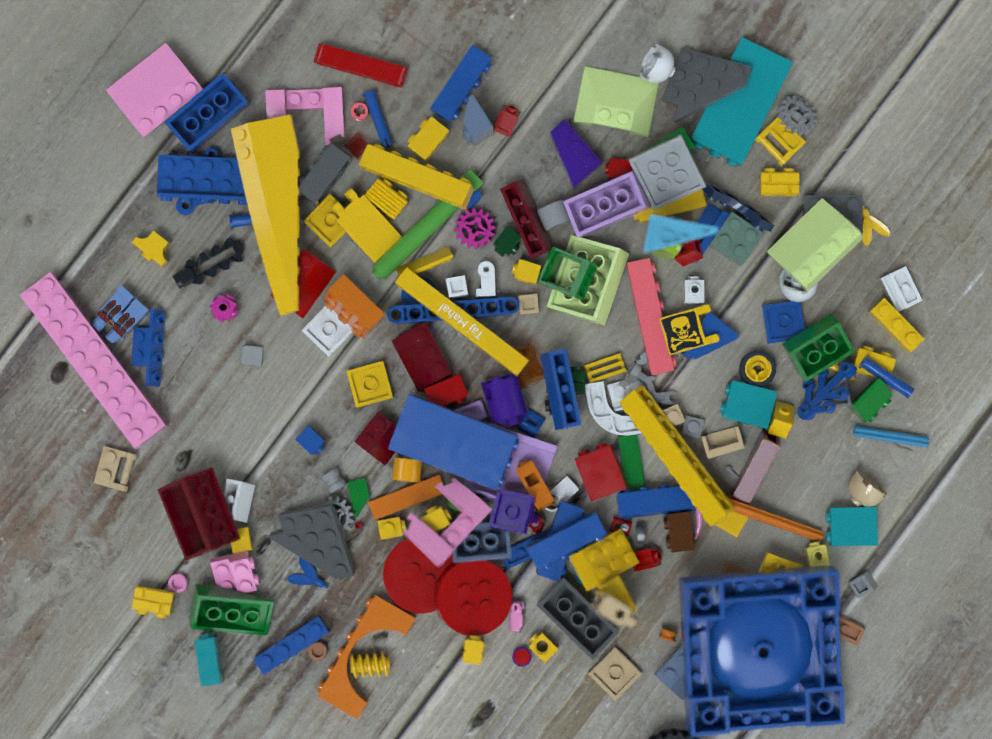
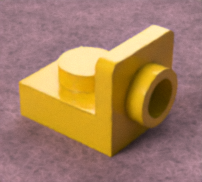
M400 517L377 521L381 540L404 536L403 530H406L405 520H401Z

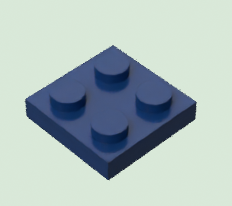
M791 301L761 306L767 344L788 341L805 330L800 302Z

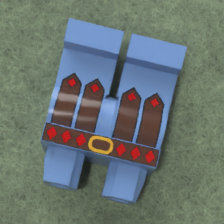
M121 285L112 298L96 314L98 317L92 325L99 332L107 325L111 327L112 330L105 337L114 344L120 338L124 339L150 311Z

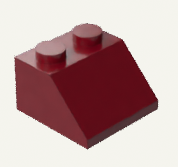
M377 412L354 442L383 465H386L396 453L388 449L396 425Z

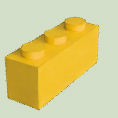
M885 298L881 299L867 312L907 354L911 353L924 340Z

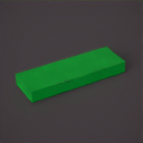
M637 434L618 437L622 469L629 486L626 489H631V492L639 491V488L645 487Z

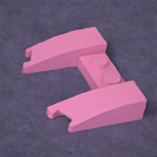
M342 87L285 91V89L265 90L267 119L287 115L286 111L324 109L325 144L330 145V139L341 134L342 138L345 137Z
M455 478L451 480V484L443 486L442 483H439L435 486L462 512L452 524L438 536L426 524L410 513L407 516V519L411 520L409 531L403 530V534L437 567L450 556L454 549L492 510L477 495Z

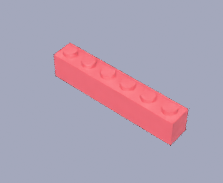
M650 258L628 262L626 267L644 349L647 354L650 376L672 372L674 367H676V360L674 355H669L659 318H662L661 311L664 310L662 299H658L657 292H660L658 280L654 281L653 273H656L655 264L650 262Z

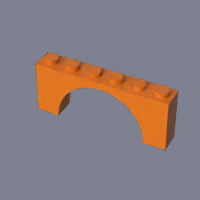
M375 595L374 598L370 596L365 605L368 608L365 614L361 613L355 622L358 624L356 630L350 631L346 638L348 644L345 648H340L336 655L339 658L336 665L331 664L326 673L329 675L326 682L322 680L317 688V691L320 692L318 694L319 698L356 719L359 718L368 701L355 690L349 678L348 660L352 648L363 636L378 630H393L406 635L416 618L378 595Z

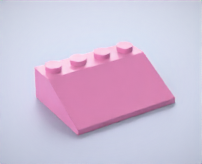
M166 42L106 89L111 98L143 137L203 90Z

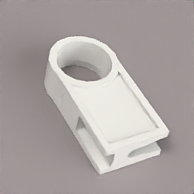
M566 476L550 493L557 496L559 502L560 499L567 501L579 488ZM545 508L547 511H551V512L557 510V508H556V509H548V508Z

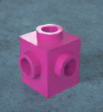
M227 294L224 297L221 295L218 298L215 297L210 304L212 308L210 312L214 313L213 318L222 323L224 320L228 322L231 319L234 320L239 311L237 309L239 305L234 303L236 299ZM222 304L227 306L225 311L220 310Z

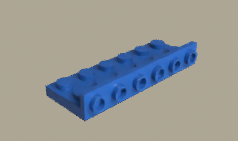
M158 155L157 197H161V201H172V198H180V202H192V199H199V203H211V200H219V204H230V201H238V205H248L237 158Z

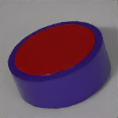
M525 647L515 649L512 654L513 662L520 667L527 666L532 658L530 651Z

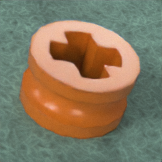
M661 628L662 634L658 638L671 642L676 641L674 637L678 633Z

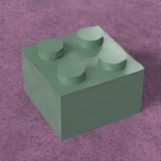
M731 212L709 246L741 267L764 233Z

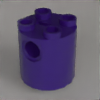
M511 373L481 383L492 423H497L507 428L520 424L526 414L529 413L518 376Z

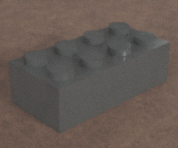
M562 578L537 604V607L593 660L619 634V631L600 613L591 608V604L568 581Z

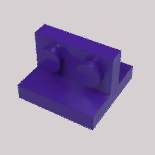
M498 489L489 527L526 535L530 523L537 524L539 516L532 513L536 497Z

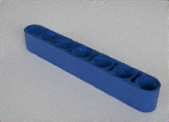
M514 297L452 301L473 318L514 315L519 309V301ZM508 301L514 302L515 310L508 311L505 308V303ZM494 303L496 311L493 313L488 312L486 305ZM422 304L393 306L387 312L388 321L394 325L443 321L438 316L431 317L429 309ZM474 304L477 307V313H468L467 306ZM412 309H417L420 312V317L413 319L410 317L409 312ZM397 310L401 313V318L393 320L390 317V313Z

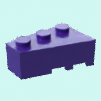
M563 120L550 132L552 142L574 190L602 166L603 162L566 120Z

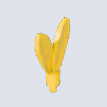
M863 205L862 241L865 246H868L872 241V228L883 236H889L890 231L885 224L870 216L868 209H865Z

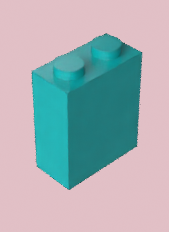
M734 380L730 384L727 383L724 395H727L726 402H722L719 412L722 414L721 418L768 429L777 392Z
M877 507L828 508V512H825V522L829 523V531H826V543L829 542V546H878Z
M212 633L199 635V638L194 640L201 687L221 684L224 682L218 635L213 636Z

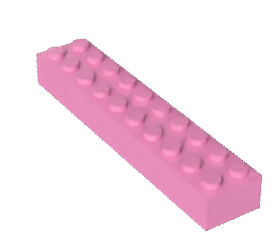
M49 272L20 294L21 298L134 449H139L168 427L167 423L54 273Z

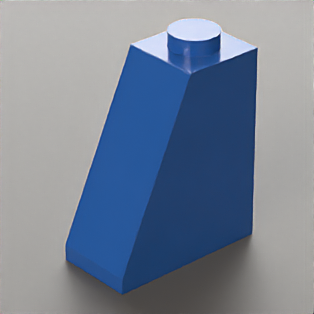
M709 312L701 321L704 337L718 334L719 342L681 352V355L689 361L691 358L696 360L736 340L739 335Z

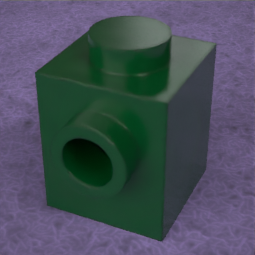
M506 226L493 243L494 251L501 257L504 255L509 257L510 254L514 256L520 248L518 244L522 240L521 236Z

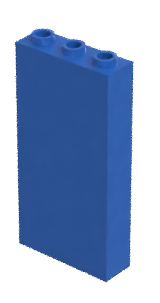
M409 393L388 449L497 490L498 486L502 487L506 476H503L505 468L509 469L513 459L510 458L512 450L516 451L520 440H517V434Z

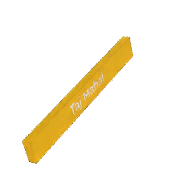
M406 268L395 281V284L515 376H518L529 362L527 358L410 269Z

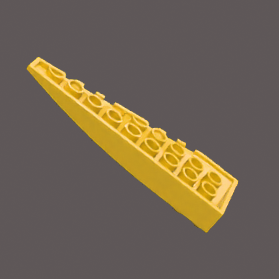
M285 115L246 123L231 129L253 228L280 316L299 311V285H297V275H299L297 256H299V247H297V240L299 238L298 196L300 188H298V176H300V168H298V159H300V151L292 115Z

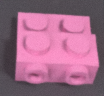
M248 551L210 559L216 586L242 593L257 591V585L260 584L258 573L254 574L255 562L253 557H249Z

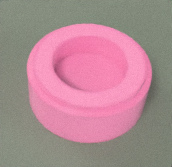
M183 574L172 575L168 581L169 589L175 593L185 591L188 587L187 578Z

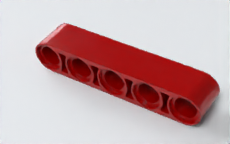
M320 43L318 44L313 61L315 64L401 88H403L408 68Z

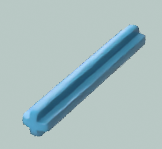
M855 426L853 430V435L856 437L928 447L929 437L860 426Z

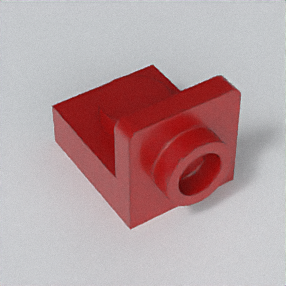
M503 105L493 130L510 137L521 112L515 106Z
M657 546L634 552L639 561L638 564L633 566L634 572L654 568L662 564V555Z

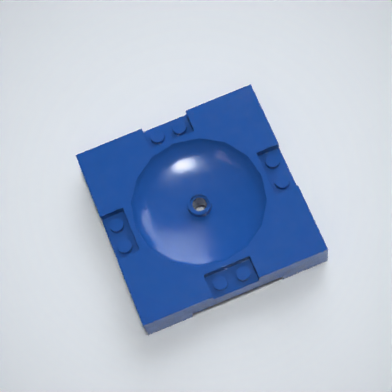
M832 565L777 569L773 572L679 577L681 634L683 636L685 671L683 672L686 729L691 737L730 734V731L800 725L814 727L845 724L839 631L840 587L839 571ZM766 647L765 653L758 654L761 648Z

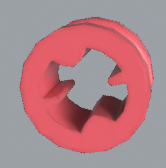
M356 103L351 108V114L355 120H365L368 116V108L363 103ZM359 107H363L362 110H365V114H361L360 117L356 116L357 113H354L355 109L358 110Z

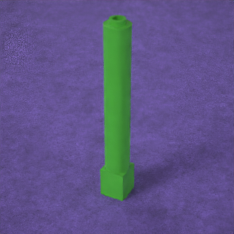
M471 169L462 177L471 182L475 189L473 194L484 185ZM439 200L372 266L374 268L372 273L379 280L381 278L386 280L459 208Z

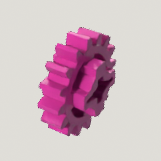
M475 208L472 209V213L465 210V216L459 215L461 221H455V224L459 226L454 229V232H459L456 239H462L461 245L467 243V249H470L471 245L474 246L475 250H477L478 245L485 248L484 243L490 244L489 237L495 236L491 232V230L496 229V226H491L494 219H488L489 213L483 215V209H480L479 213L476 212ZM475 216V219L473 221H466L468 218ZM482 219L487 223L488 229L482 226ZM476 224L481 231H476L474 234L469 227H474ZM462 229L467 230L469 234L468 239L463 235ZM485 236L482 240L475 241V238Z

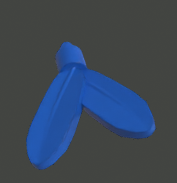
M299 557V564L306 575L294 574L289 576L287 580L295 585L315 584L320 588L328 589L325 581L318 578L311 563Z

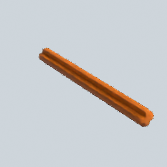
M727 498L735 508L733 511L735 513L817 542L823 539V531Z

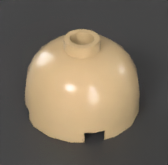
M856 471L848 484V490L852 496L851 501L859 507L861 505L873 507L879 504L885 498L887 492L881 486L878 487L872 478L861 471Z

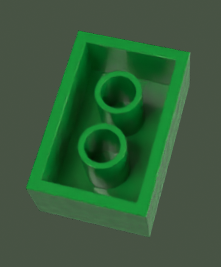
M832 314L782 344L795 370L805 382L855 352L840 322Z

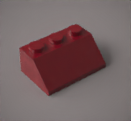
M425 322L392 340L418 392L452 375Z

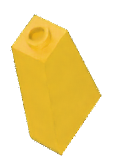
M700 189L656 210L650 208L634 215L633 218L638 220V224L649 222L650 215L670 217L704 209L707 205L703 190Z

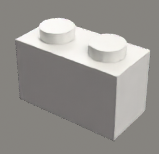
M226 479L223 495L233 520L247 523L255 485Z

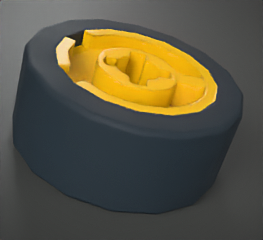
M753 351L746 354L741 360L739 374L746 384L762 387L774 379L776 364L768 353ZM757 365L761 367L759 373H756L754 369Z

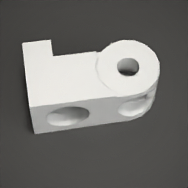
M484 261L478 266V274L481 277V289H476V298H496L495 269L491 262Z

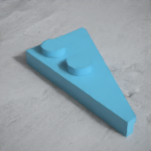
M650 215L643 253L716 234L718 227Z

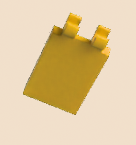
M352 188L348 189L344 195L351 203L345 209L338 201L330 206L338 216L335 222L365 255L375 263L402 236L365 195L358 197Z

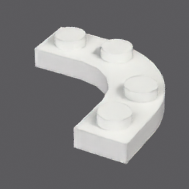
M604 381L585 384L588 408L599 426L616 435L642 434L635 427L630 416H621L611 410L606 399Z

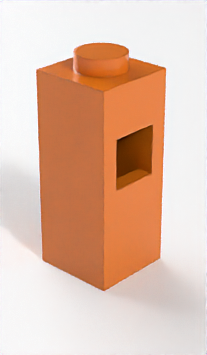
M525 460L517 465L518 468L515 470L528 494L536 497L534 504L538 512L554 504L555 501L533 461L528 462V460Z

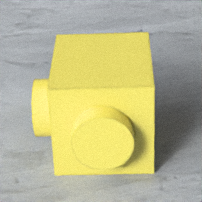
M820 541L809 543V547L805 548L808 567L830 565L826 545H821Z

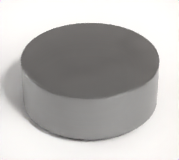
M642 524L635 525L637 543H645L644 526Z

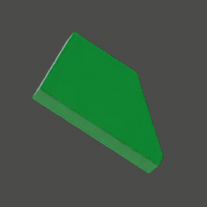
M366 478L347 482L355 517L359 516L370 498Z

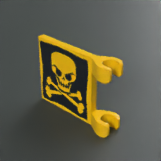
M707 304L659 318L669 355L719 342L718 334L704 337L699 315L711 312L710 305Z

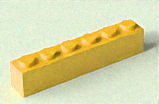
M367 144L358 164L362 170L463 210H466L475 190L471 182L465 178H460L459 180L447 171H443V173L436 171V168L429 164L425 166L420 165L418 160L411 157L405 159L396 151L387 152L384 147L378 144H374V146Z

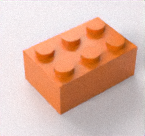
M344 274L327 289L323 298L325 307L338 314V319L343 324L347 323L352 328L353 334L361 337L363 340L380 324L385 315Z

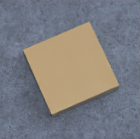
M614 646L588 674L616 701L642 675V672Z

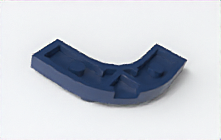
M706 183V187L702 188L709 200L713 202L718 200L723 206L727 208L731 206L743 214L742 217L753 222L752 226L757 230L762 231L764 229L771 232L775 226L756 209L741 203L734 195Z

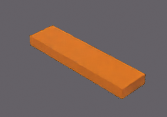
M440 475L368 502L374 520L442 495L435 487L439 483H442L444 486Z

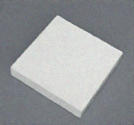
M324 306L301 331L330 357L353 332L347 323L343 324L338 319V314Z

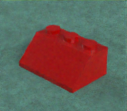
M303 248L297 257V267H299V275H297L299 311L294 312L302 319H304L336 273Z

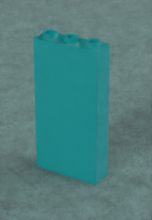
M743 37L740 39L730 61L750 66L753 69L746 87L708 106L690 139L695 148L699 150L704 148L710 151L709 155L717 159L722 157L727 160V164L733 167H737V165L742 166L793 64L792 61Z

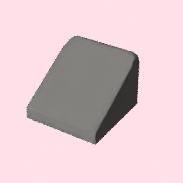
M243 345L241 364L262 366L263 347Z
M868 570L848 582L858 599L878 587Z

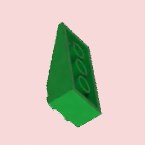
M195 584L189 614L191 629L267 636L274 600L218 586Z

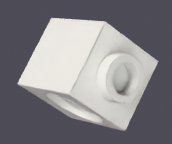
M465 275L446 278L449 299L468 296Z

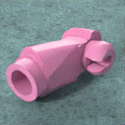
M514 601L511 604L512 612L509 618L511 632L521 633V628L524 627L522 610L525 606L520 601Z

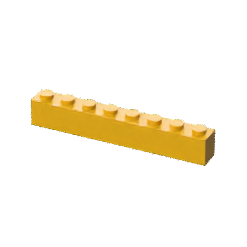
M644 385L634 389L619 402L624 412L634 422L635 427L644 435L646 442L652 446L658 458L663 461L669 473L675 477L681 489L686 492L692 504L697 507L703 515V519L711 527L735 510Z

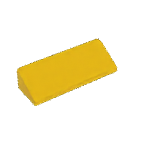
M446 246L404 264L396 270L399 276L406 268L418 275L449 262L454 257L450 248Z

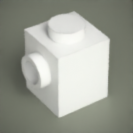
M692 276L684 281V304H704V280H700V277Z

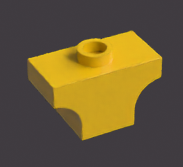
M155 231L147 238L141 239L136 237L132 241L136 247L143 251L141 255L149 262L153 259L163 268L167 265L168 261L166 260L165 252L170 243Z
M780 401L775 402L768 434L787 438L793 425V405Z

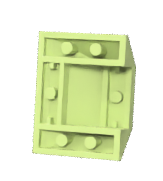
M585 66L574 123L589 126L596 124L630 131L629 134L648 137L659 83L654 84L640 77Z

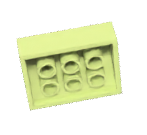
M822 198L767 253L808 292L863 239V236L854 225Z
M571 235L565 252L591 261L598 268L583 301L552 289L546 307L605 326L629 253L617 247ZM563 257L554 284L571 290L581 264Z

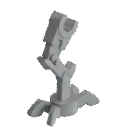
M646 352L636 356V362H633L625 375V380H622L619 386L631 385V383H635L634 378L637 377L646 385L647 391L658 405L668 407L676 405L677 402L670 400V396L676 395V392L656 393L652 383L656 378L654 376L648 377L641 372V365L647 363Z

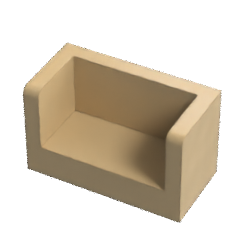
M738 426L700 437L706 459L745 448Z

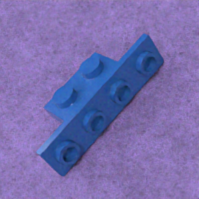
M150 309L149 328H134L131 366L146 367L145 386L160 387L165 323L164 310Z

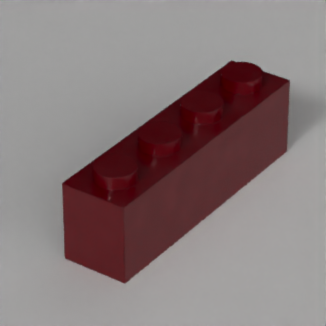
M524 179L500 188L530 258L533 259L550 252L553 245L547 231L543 227Z

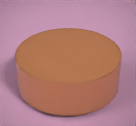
M319 641L312 643L308 649V654L314 661L323 660L328 653L327 646Z

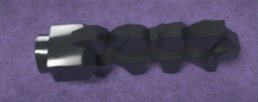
M229 237L224 242L222 248L214 245L211 248L210 254L206 252L200 253L197 263L188 259L183 269L176 272L172 277L179 289L191 284L202 285L203 275L214 278L217 276V269L229 270V262H243L242 254L244 248L240 242L233 241ZM233 247L236 254L196 275L195 267Z

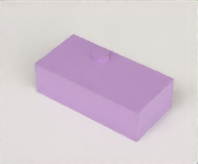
M633 171L563 201L577 237H586L652 208Z

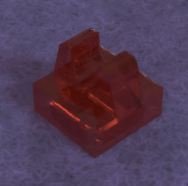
M357 132L344 147L358 160L369 143Z

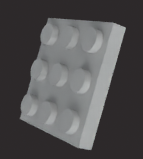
M682 134L629 158V162L653 210L706 187V183Z

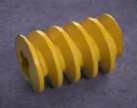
M382 652L380 658H378L376 653H373L372 659H370L368 653H366L364 659H362L361 654H358L357 659H354L353 654H350L351 674L353 673L355 678H358L359 673H361L363 678H366L367 672L371 678L374 677L375 672L378 677H381L383 671L386 677L389 676V654L386 658Z

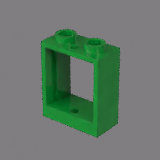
M552 247L551 251L547 254L546 263L539 273L537 282L583 301L598 266L591 261ZM562 257L581 264L571 290L552 283Z

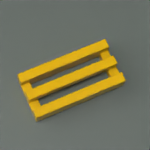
M621 353L584 365L590 383L626 372ZM618 358L619 362L593 371L589 370L591 367ZM617 366H621V369L596 378H592V375Z

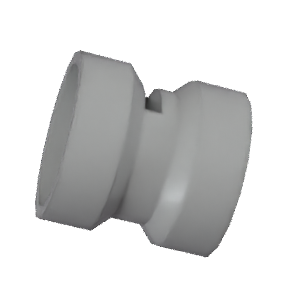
M337 468L321 477L323 483L327 484L330 494L347 485L345 480L339 476L340 472Z

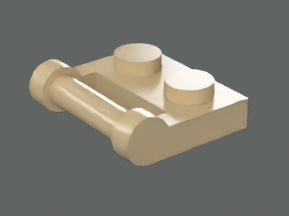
M104 446L94 483L127 492L129 487L127 483L137 455ZM124 457L126 462L120 483L118 484L115 483L121 458Z

